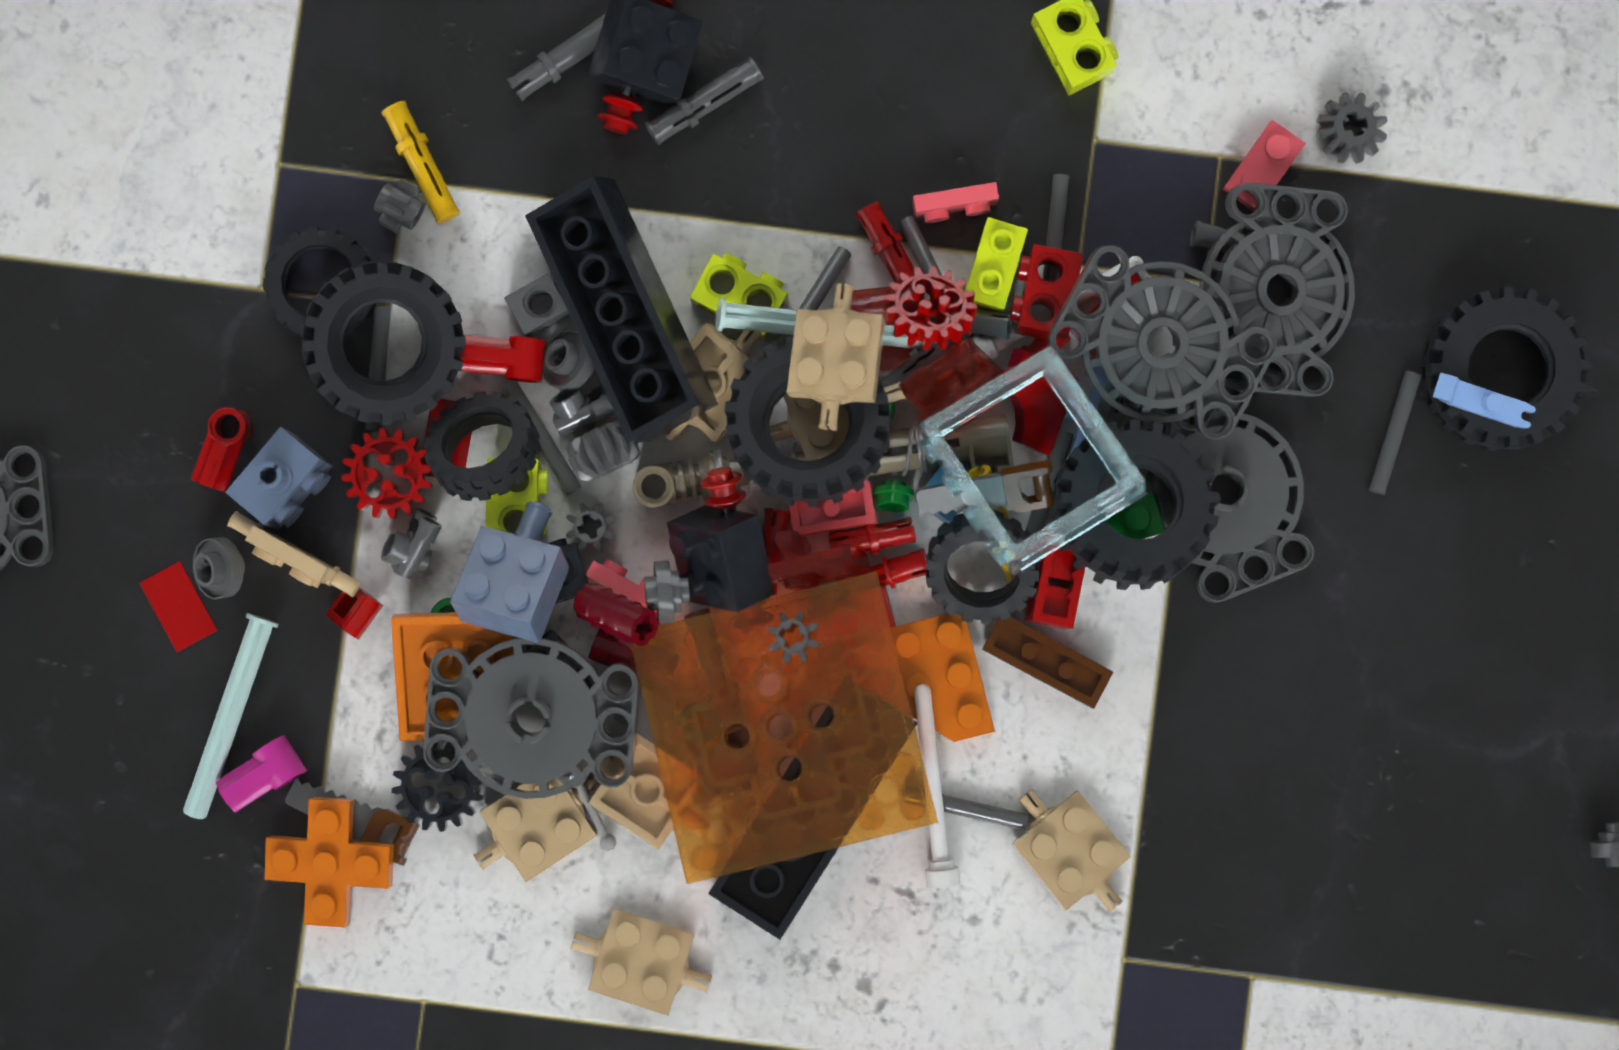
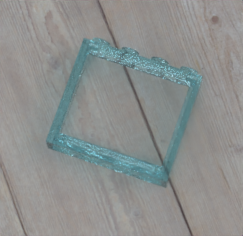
M1052 345L919 424L922 440L918 443L925 452L927 460L931 464L936 461L945 472L941 479L953 498L961 496L968 507L963 510L968 522L976 533L983 529L991 541L986 546L993 560H996L1000 567L1006 564L1013 576L1146 495L1144 478ZM1043 376L1117 484L1015 545L943 436Z

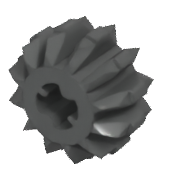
M1347 92L1339 96V104L1329 100L1325 104L1328 114H1320L1316 119L1319 125L1325 127V129L1318 131L1316 139L1321 141L1329 139L1330 143L1324 148L1323 152L1329 155L1335 148L1339 150L1337 157L1339 163H1344L1349 154H1351L1356 164L1361 163L1364 160V152L1374 156L1379 151L1375 142H1384L1387 138V134L1378 129L1388 122L1387 117L1374 116L1373 113L1380 107L1377 101L1373 102L1369 107L1364 106L1366 100L1364 93H1359L1354 103ZM1348 121H1350L1351 126H1359L1360 130L1355 135L1352 130H1344L1343 126Z
M618 420L584 433V435L570 442L566 448L570 458L568 460L573 471H576L580 480L592 481L632 463L641 454L638 446L639 442L628 443Z

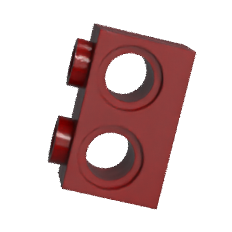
M1033 244L1029 256H1021L1017 280L1024 281L1022 296L1014 295L1010 316L1011 321L1017 322L1015 334L1047 340L1053 322L1080 275L1083 253ZM1045 264L1055 267L1058 271L1059 279L1052 282L1043 280L1038 273V267ZM1034 305H1044L1050 310L1052 319L1048 322H1038L1032 317L1030 308ZM1065 327L1058 332L1056 342L1064 343L1069 336L1070 327Z
M1048 536L1039 541V581H1037V589L1033 598L1028 597L1024 621L1063 630L1073 629L1086 566L1078 571L1072 565L1077 558L1071 550L1068 549L1062 553L1058 546L1061 539Z

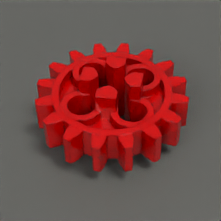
M931 266L929 273L923 274L919 267H914L912 277L902 272L899 274L898 284L890 282L883 311L886 312L885 324L894 325L893 335L896 338L904 334L907 335V345L910 347L916 341L923 342L924 350L928 351L931 343H937L944 350L946 349L948 339L959 344L961 343L963 333L970 334L977 310V305L974 304V291H965L967 282L965 279L954 282L952 280L953 271L948 270L942 276L937 274L936 266ZM925 292L929 294L930 300H924ZM930 316H936L935 324L930 321Z
M385 428L379 429L378 439H374L366 432L363 434L366 443L363 447L353 443L350 446L356 454L355 458L343 459L342 462L351 468V473L341 476L342 481L353 484V487L346 493L347 497L356 498L360 496L361 499L358 502L357 508L364 511L370 505L373 506L372 516L378 519L382 515L383 510H387V514L392 520L397 519L398 509L400 508L408 515L412 514L413 509L410 504L412 501L415 500L422 504L426 502L425 498L420 494L422 488L433 489V484L425 480V474L432 473L430 467L427 464H423V460H425L424 454L427 451L425 449L415 450L419 440L414 436L407 442H404V431L400 429L396 430L393 438L389 437V433ZM400 450H406L408 453L407 462L396 465L393 472L403 480L408 479L411 482L410 492L400 494L396 484L385 480L381 484V494L376 498H371L368 493L369 486L373 483H380L383 475L374 468H367L365 465L366 457L372 453L377 454L378 461L391 468L396 463L395 454Z

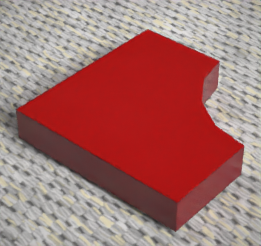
M1018 348L1013 349L999 386L1009 395L1015 410L1016 425L1012 441L1039 454L1050 456L1079 378Z

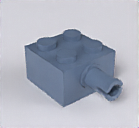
M280 427L225 493L263 525L280 530L283 525L287 528L290 527L300 517L304 510L300 505L310 493L315 496L327 485L331 479L328 472L333 466L297 435Z
M527 502L516 533L510 534L485 526L480 527L450 600L461 622L540 643L569 570L560 547L540 542L548 520L552 516V510L539 502Z

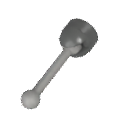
M582 759L579 762L582 770L588 766L586 760ZM568 772L558 779L562 784H565L575 777ZM588 774L583 781L573 787L577 788L601 837V848L610 851L616 846V838L608 834L597 809L588 804L591 797L584 785L588 779Z

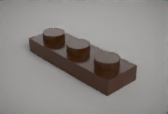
M1012 617L1001 621V618L997 619L981 649L1091 709H1094L1113 674V671Z

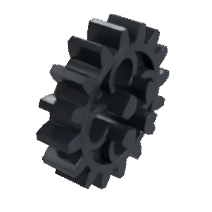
M438 741L433 746V755L438 761L442 757L452 761L456 753H454L455 748L453 744L449 741L445 745L444 750L440 749ZM420 744L415 745L414 752L416 757L414 759L407 755H403L400 758L406 766L405 771L396 770L393 772V776L401 780V786H396L391 791L394 794H402L403 800L396 805V808L400 810L408 807L411 812L408 815L407 821L412 823L418 818L423 819L422 830L425 831L429 830L433 822H437L439 832L446 831L447 820H451L456 827L463 825L460 814L465 813L466 815L474 816L476 811L470 803L471 801L483 800L484 796L475 791V786L483 783L477 777H474V774L469 771L463 760H461L455 768L443 775L442 781L445 785L449 786L457 783L463 785L466 790L464 798L459 800L454 798L451 792H441L436 799L439 804L438 812L435 814L429 813L425 808V803L434 795V788L431 786L417 788L412 784L411 777L415 772H421L425 779H437L440 772L433 770L427 765L424 759L423 747Z

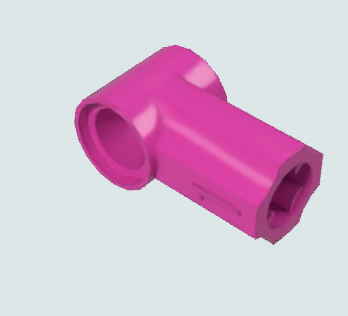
M285 735L272 740L252 754V759L215 782L222 798L234 813L240 811L270 790L282 788L307 771Z

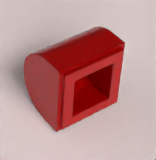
M359 587L354 597L342 591L327 611L326 616L343 631L359 640L384 605Z

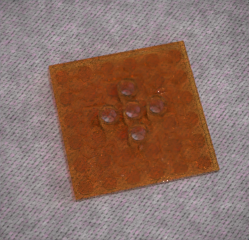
M877 571L764 599L737 613L720 610L660 625L655 637L647 645L639 647L631 644L686 884L939 823ZM803 611L805 614L803 624L805 626L811 623H817L819 629L811 633L812 640L817 641L821 646L820 648L810 647L805 652L808 662L805 663L800 659L799 655H792L789 664H785L783 662V654L785 652L783 649L777 652L769 650L768 647L777 641L775 635H772L767 628H778L782 623L779 614L781 612L788 619H795L797 613ZM795 627L793 633L786 632L784 634V639L789 642V648H792L795 642L802 643L804 637L799 633V627ZM769 673L778 674L782 684L780 691L773 696H764L760 690L761 679ZM819 705H829L834 712L832 723L825 728H817L811 721L812 712ZM786 715L792 723L791 731L786 737L776 739L770 732V723L774 717ZM737 725H744L749 731V741L745 747L734 749L728 741L729 732ZM788 757L798 758L802 765L801 774L793 781L784 780L780 774L781 762Z

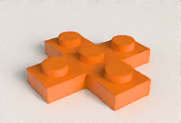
M313 796L309 799L307 838L275 835L266 838L265 880L305 883L304 925L345 928L350 925L351 886L389 889L392 886L394 844L353 841L355 799Z

